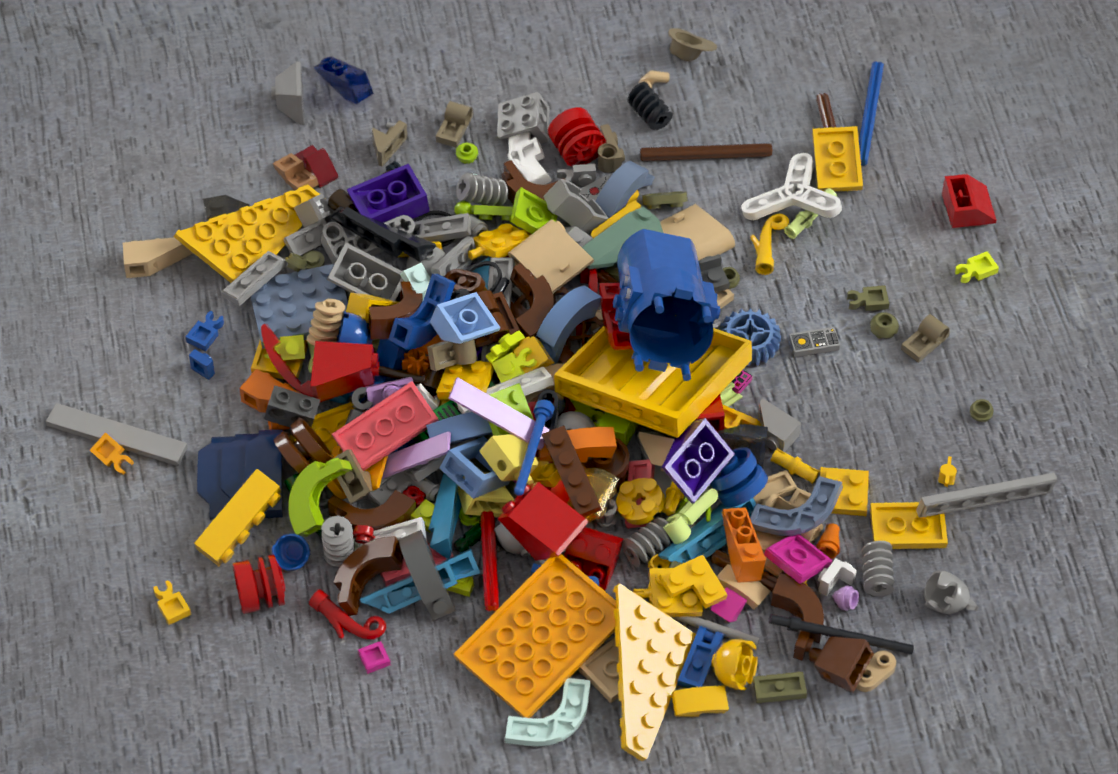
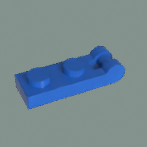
M699 626L678 678V686L685 688L704 687L712 667V657L721 646L724 633L718 631L716 633L709 632L707 628ZM705 640L711 642V645L704 643L703 641Z

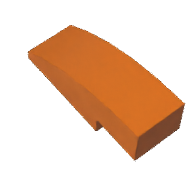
M590 427L567 430L581 463H586L588 457H613L617 447L614 427ZM544 443L543 449H538L539 461H552Z

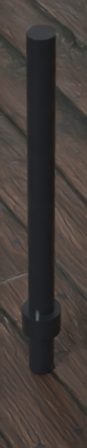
M770 614L769 624L787 627L789 631L798 632L801 630L828 637L865 639L869 646L912 655L914 645L802 621L800 617L796 616L784 617Z

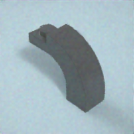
M422 530L399 539L401 551L411 577L433 621L456 611L437 570L431 549Z

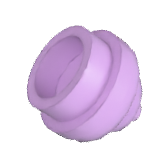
M851 586L841 587L832 595L838 607L845 611L855 609L859 601L858 591L854 590Z

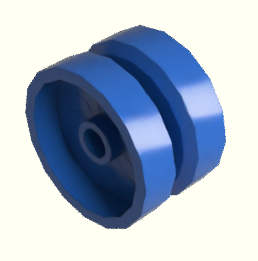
M747 447L732 450L735 453L734 456L710 483L711 488L717 490L718 498L725 507H735L749 501L765 487L768 481L767 474L757 464V459Z

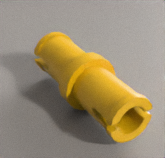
M779 448L774 451L770 460L789 470V474H796L811 484L815 482L820 470L802 462V459L798 456L794 458Z

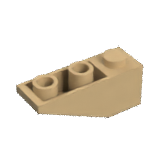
M175 238L124 242L123 256L126 278L151 276L194 253Z

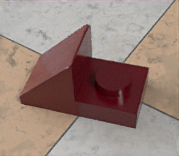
M311 145L295 154L297 158L303 161L305 169L317 177L319 184L317 186L319 188L338 179L334 165L324 148L317 150Z

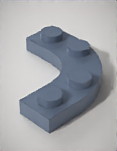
M819 476L811 496L806 503L798 508L783 510L756 504L750 517L754 530L779 536H792L816 528L833 511L843 488L842 482Z

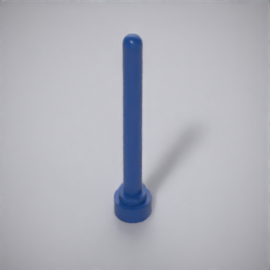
M547 400L537 401L533 411L536 421L514 489L517 496H521L524 493L545 422L552 418L555 409L554 405Z

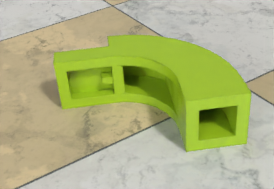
M339 458L331 459L326 463L314 461L299 474L291 489L288 507L290 521L295 534L307 537L322 528L324 519L319 508L320 494L329 482L353 470L349 461Z

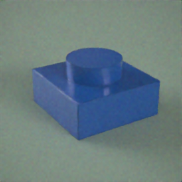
M196 349L189 354L191 369L209 380L215 374L212 358L208 354H202Z

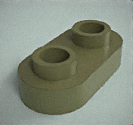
M686 191L642 195V203L647 205V209L661 208V204H670V207H681L683 202H687Z

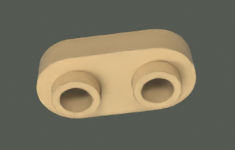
M887 651L876 652L864 674L870 677L865 678L862 676L856 689L862 692L872 691L890 677L896 667L894 655ZM880 660H885L888 663H881Z

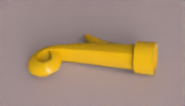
M774 214L766 220L762 227L760 240L754 235L750 237L757 253L755 270L761 275H769L774 270L771 244L772 229L782 230L788 226L789 218L784 214Z

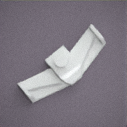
M530 131L509 137V153L507 156L509 161H513L521 175L527 181L538 185H545L551 182L552 179L538 162L545 158L538 139L535 137L530 140Z

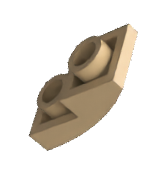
M729 564L716 576L724 589L728 587L747 599L746 603L753 610L771 592L759 581L737 583L732 567Z

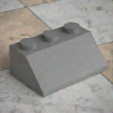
M345 243L327 280L351 293L367 294L395 301L403 281L400 275L403 271Z

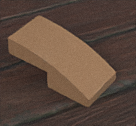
M292 153L273 163L276 171L294 190L305 185H309L312 188L319 185L317 177L307 171L303 161Z

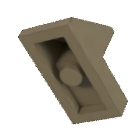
M399 120L394 127L392 126L388 129L387 134L372 128V141L379 166L383 167L407 139L406 123Z
M347 449L335 457L349 461L353 469L337 478L350 504L372 492L370 473L362 470L351 449Z

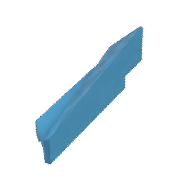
M443 473L428 529L433 533L429 547L446 559L451 558L453 535L461 509V501L458 494V485Z
M754 498L735 507L719 505L711 512L710 522H707L706 517H704L691 528V534L686 541L680 544H674L673 542L658 555L659 558L685 563L701 555L706 559L715 550L727 544L722 510L746 507L749 517H751L756 506Z
M468 549L435 564L446 588L458 584L457 579L480 573L472 549ZM411 575L360 598L361 603L376 607L387 613L394 612L421 600Z

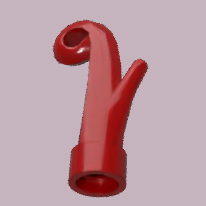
M321 589L317 590L309 600L308 605L317 612H321L328 619L340 639L344 638L342 628L364 639L381 637L386 630L385 620L379 616L369 617L364 627H362L330 599V596ZM373 623L379 625L377 629L370 630V626Z

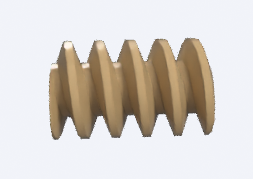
M325 299L315 303L316 310L313 312L314 318L311 320L312 326L309 328L310 334L307 336V341L315 346V341L337 342L345 305L336 299Z

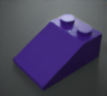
M409 163L347 189V193L359 214L382 223L403 215L413 219L430 212L427 194Z
M703 418L695 420L678 438H675L661 468L692 504L696 502L735 453L707 419Z

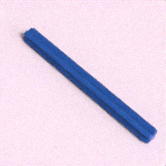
M874 61L871 67L859 138L862 166L868 164L884 67L882 62Z

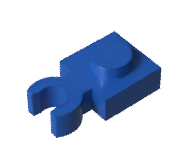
M212 311L206 314V321L204 323L197 321L185 337L187 343L205 352L219 336L217 329L224 325L223 316L213 321L214 314Z

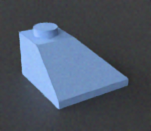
M477 292L438 304L430 320L431 325L441 340L458 344L500 330V326Z

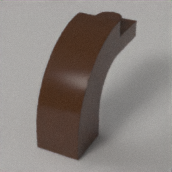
M512 160L504 163L502 179L506 182L508 188L507 198L513 204L516 192L520 187L545 200L543 196L556 183L553 182L545 185L531 183L521 175Z
M519 263L513 267L510 280L527 298L530 309L516 318L515 321L525 338L534 336L539 339L536 336L537 332L554 305L553 293L543 275L535 279L532 272Z
M410 281L401 282L399 303L391 306L369 307L368 325L371 340L389 339L395 318L412 316L422 304V293H416V290H412Z
M397 490L392 493L385 503L373 509L354 507L334 495L328 501L330 517L341 516L346 518L351 523L353 532L356 525L370 526L375 531L411 520V514L416 510V501Z
M396 536L382 537L365 543L352 552L340 566L335 576L334 584L340 591L338 593V604L347 615L354 616L358 614L362 591L374 576L383 572L402 569L404 556Z
M780 573L772 592L771 606L786 610L794 616L800 617L802 621L823 625V608L813 590L805 583L799 584L792 577ZM800 630L795 643L793 658L803 661L805 653H810L814 642L820 644L822 635Z

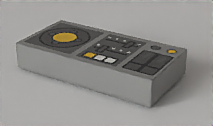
M835 327L789 334L794 357L840 350Z

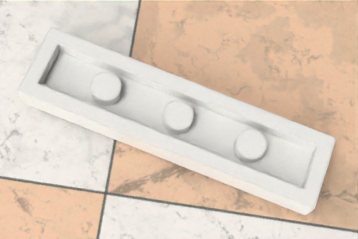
M540 367L487 389L486 394L489 395L520 383L524 396L534 392L543 391L547 387L554 385L550 373L544 367ZM457 404L458 409L462 414L472 412L466 409L465 407Z

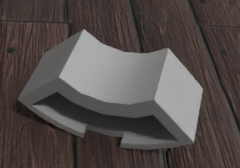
M560 178L543 196L548 204L549 211L563 218L571 226H576L591 236V232L608 220L607 215L593 199L589 201L579 193L582 189Z

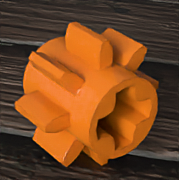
M419 348L411 349L408 353H404L402 369H408L409 373L423 376L430 366L429 356H426L425 352Z

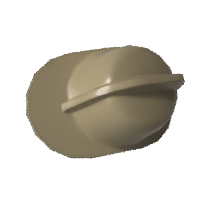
M672 28L668 31L669 36L672 38L670 44L671 54L684 61H693L699 57L702 51H714L718 48L714 42L695 36L685 30Z

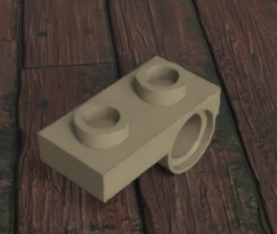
M450 101L445 110L444 121L436 135V142L457 148L473 117L472 107Z
M609 124L600 126V132L605 137L606 143L602 144L598 149V168L604 173H614L622 166V162L625 161L623 149L618 148L616 132H612Z
M929 314L920 323L918 331L902 343L901 350L919 363L949 337L950 328L932 314Z
M474 339L461 344L443 341L427 347L430 368L434 371L455 364L466 365L477 361Z

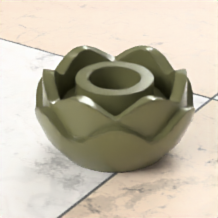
M881 312L871 319L870 329L877 338H892L899 330V323L894 315Z

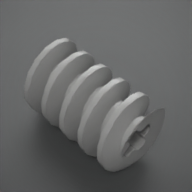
M466 173L458 181L456 195L458 200L461 201L466 200L467 202L473 201L482 205L502 206L507 199L508 188L506 182L502 179Z
M333 516L326 519L321 528L324 559L327 564L333 567H340L346 558L354 552L353 529L351 523L346 518Z
M660 517L655 518L653 523L646 524L645 527L638 530V533H633L630 538L623 540L624 553L633 566L640 567V561L643 563L648 561L647 555L652 558L656 555L655 550L662 552L663 546H670L671 538L663 528L668 524L666 520Z
M887 541L870 542L861 550L863 588L871 596L882 597L894 591L892 586L894 584V578L892 577L894 575L892 569L893 561L891 560L893 558L891 552L892 544Z

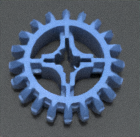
M751 307L748 312H744L741 308L739 314L732 311L730 317L726 316L724 322L719 327L721 331L749 340L748 334H750L752 361L747 365L748 367L751 363H755L758 366L760 361L767 363L769 358L774 357L775 352L779 349V342H781L779 325H776L775 318L769 319L768 313L762 315L760 309L757 312H752Z

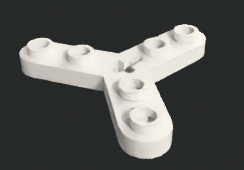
M799 153L790 160L784 186L746 200L741 208L746 219L757 220L792 205L823 217L833 218L842 211V206L838 197L809 186L814 168L813 159L808 153Z

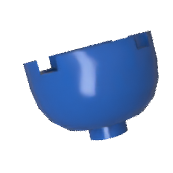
M343 312V325L339 328L337 342L372 344L369 325L366 320L359 315Z

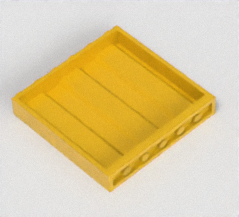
M603 326L554 374L555 392L569 399L678 438L752 361V341L713 328V338L708 350L700 359L692 364L690 362L691 379L685 381L683 380L681 368L671 367L670 363H666L668 364L666 371L662 372L649 369L650 359H648L649 362L643 361L644 369L640 372L636 371L634 359H631L634 350L612 349Z

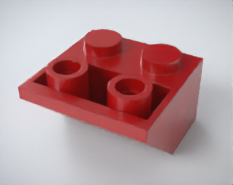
M968 174L945 176L942 196L951 228L996 223V217L986 185Z
M584 527L566 547L564 557L586 576L597 577L599 587L606 590L617 565L624 539Z

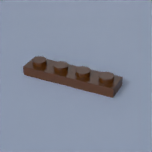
M563 425L543 433V441L574 510L583 517L601 511L599 501L565 426Z

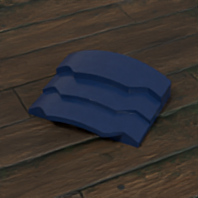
M283 429L259 430L258 434L212 437L211 443L198 451L197 494L209 504L210 520L216 518L256 469L273 480L281 489L280 500L274 507L270 506L265 511V518H283L282 457L284 456L274 443V438L282 433Z

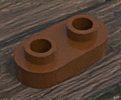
M453 269L444 276L456 282L453 291L467 289L472 294L475 292L479 293L485 288V281L480 274Z

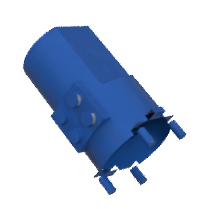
M642 229L631 235L624 242L618 254L617 266L621 290L619 295L616 294L613 300V308L616 309L615 321H618L619 331L629 333L631 346L634 350L631 359H634L636 371H642L644 369L643 361L649 362L648 359H650L649 369L665 372L668 365L666 363H670L671 367L681 368L683 380L689 381L691 379L690 362L692 364L700 359L712 342L713 322L720 315V306L717 304L718 295L714 291L713 283L704 282L702 279L697 251L690 238Z

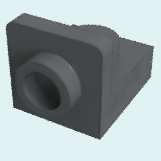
M719 254L707 256L699 260L702 279L704 282L713 283L715 293L729 289L730 285L721 267L722 258Z

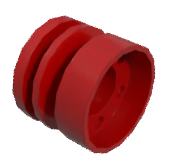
M582 107L565 110L557 115L548 127L547 134L558 149L565 163L571 167L573 165L588 164L598 157L599 147L606 143V139L598 126L595 125L588 111Z
M274 554L268 555L269 567H265L262 557H258V569L256 570L252 569L249 560L232 563L243 614L259 611L260 599L263 598L268 608H273L272 596H276L278 606L285 605V582L281 567L277 563Z

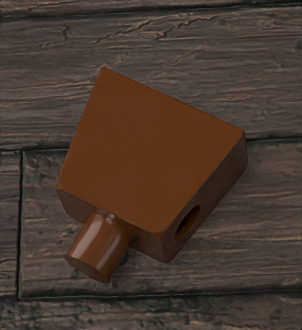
M830 637L823 649L813 647L810 650L809 660L815 663V668L822 679L854 693L874 653L865 639Z

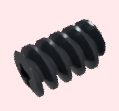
M647 82L637 84L628 95L629 105L633 107L650 129H662L671 121L673 113L669 112V107L664 104L662 99H659L658 94L654 93V90L649 87Z

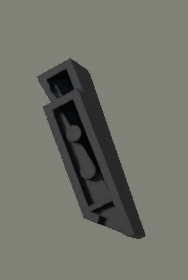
M338 207L329 216L331 220L396 258L403 252L421 262L436 247L435 243L359 214L349 207Z

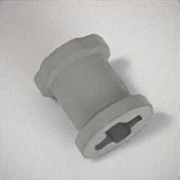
M604 497L598 500L601 511L596 513L595 523L600 528L609 529L616 523L615 513L617 511V504L612 498Z

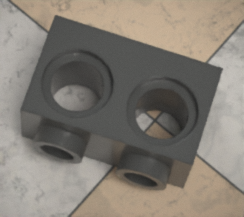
M274 385L264 420L291 428V424L297 419L302 418L312 428L320 400Z

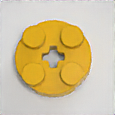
M638 478L621 484L620 492L616 498L617 510L622 518L626 519L630 524L642 525L649 523L654 519L653 516L658 511L660 513L663 510L665 496L654 479ZM639 498H644L645 500L641 501V505H637L636 501Z

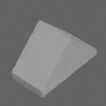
M323 194L294 207L304 228L332 214Z

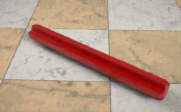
M489 510L481 513L484 602L486 610L490 612L498 610L499 600L494 513Z

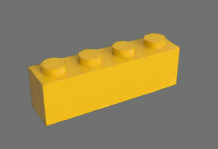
M256 469L194 542L196 549L218 567L223 562L227 563L234 554L233 549L238 544H243L250 535L249 530L254 524L258 526L263 521L266 515L264 514L270 506L274 507L281 498L280 486Z

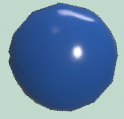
M295 533L281 536L271 549L281 569L286 571H295L302 568L310 557L309 544L304 537Z

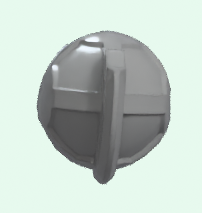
M935 571L929 577L924 588L923 596L926 601L924 606L945 614H953L964 608L978 610L979 607L970 598L968 587L962 580L946 571Z

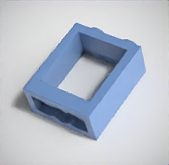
M485 437L450 449L439 468L473 499L506 486L510 482L500 480L480 453V449L488 441ZM476 458L490 472L484 474L469 460Z

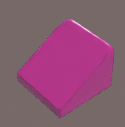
M726 587L724 590L727 593V598L712 605L710 610L726 621L734 622L740 615L747 599Z

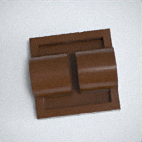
M485 290L477 293L500 326V330L474 339L476 348L496 343L507 333L512 335L520 331L502 292L493 294L492 291Z

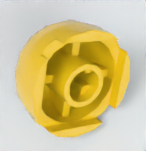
M741 639L726 641L713 655L712 666L714 667L715 675L724 686L732 689L746 690L747 688L744 687L746 682L748 684L753 682V676L756 674L758 657L753 656L752 649L757 650L753 641Z

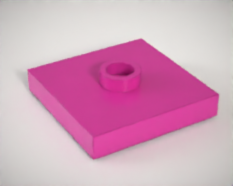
M800 534L788 536L766 548L764 552L765 557L799 584L822 572L824 568H829L833 561Z

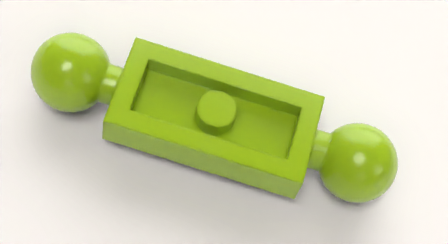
M459 201L454 207L456 215L466 213L479 215L480 220H492V216H502L501 220L510 221L513 207L471 205L467 201Z

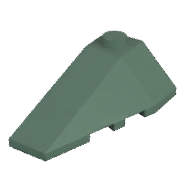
M644 206L626 214L582 246L594 259V262L587 268L595 269L614 266L622 245L631 235L642 229L663 233L660 220Z

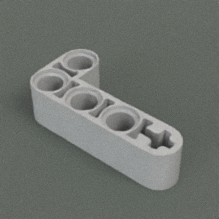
M406 215L384 223L397 229L401 227L402 229L400 230L413 234L415 227L413 219ZM329 222L323 228L321 243L332 264H335L338 257L337 253L341 252L345 243L358 249L360 248L357 244L363 243L368 248L360 250L371 256L384 252V250L359 235L348 238L342 226L337 222ZM327 233H334L337 235V238H329Z

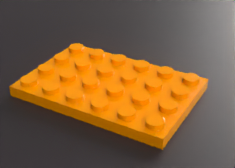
M560 554L558 557L547 559L454 653V658L521 717L531 718L565 681L615 632L616 620L614 618V609H616V600Z

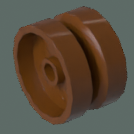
M302 418L297 419L290 425L293 436L283 431L274 438V443L279 451L299 474L314 461L326 463L334 458L326 444Z
M616 438L617 447L612 458L588 457L586 463H581L596 496L607 497L615 495L620 491L621 484L628 481L630 454L627 446L618 438Z

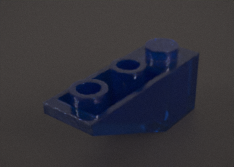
M332 56L323 58L319 64L314 66L315 71L344 99L352 103L358 104L374 94L366 71Z

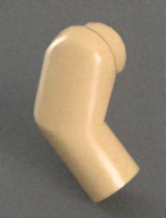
M649 71L640 79L639 83L647 82L649 87L652 88L655 82L668 83L670 75L668 72Z

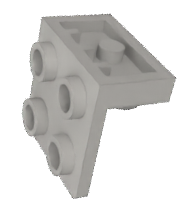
M539 92L498 104L497 137L500 140L530 131L532 136H535L541 144L549 142L547 132L550 107Z

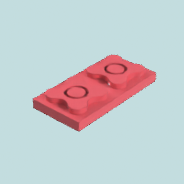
M411 381L334 432L332 436L343 452L347 449L353 451L362 470L365 471L427 429L426 425L437 422L439 419Z

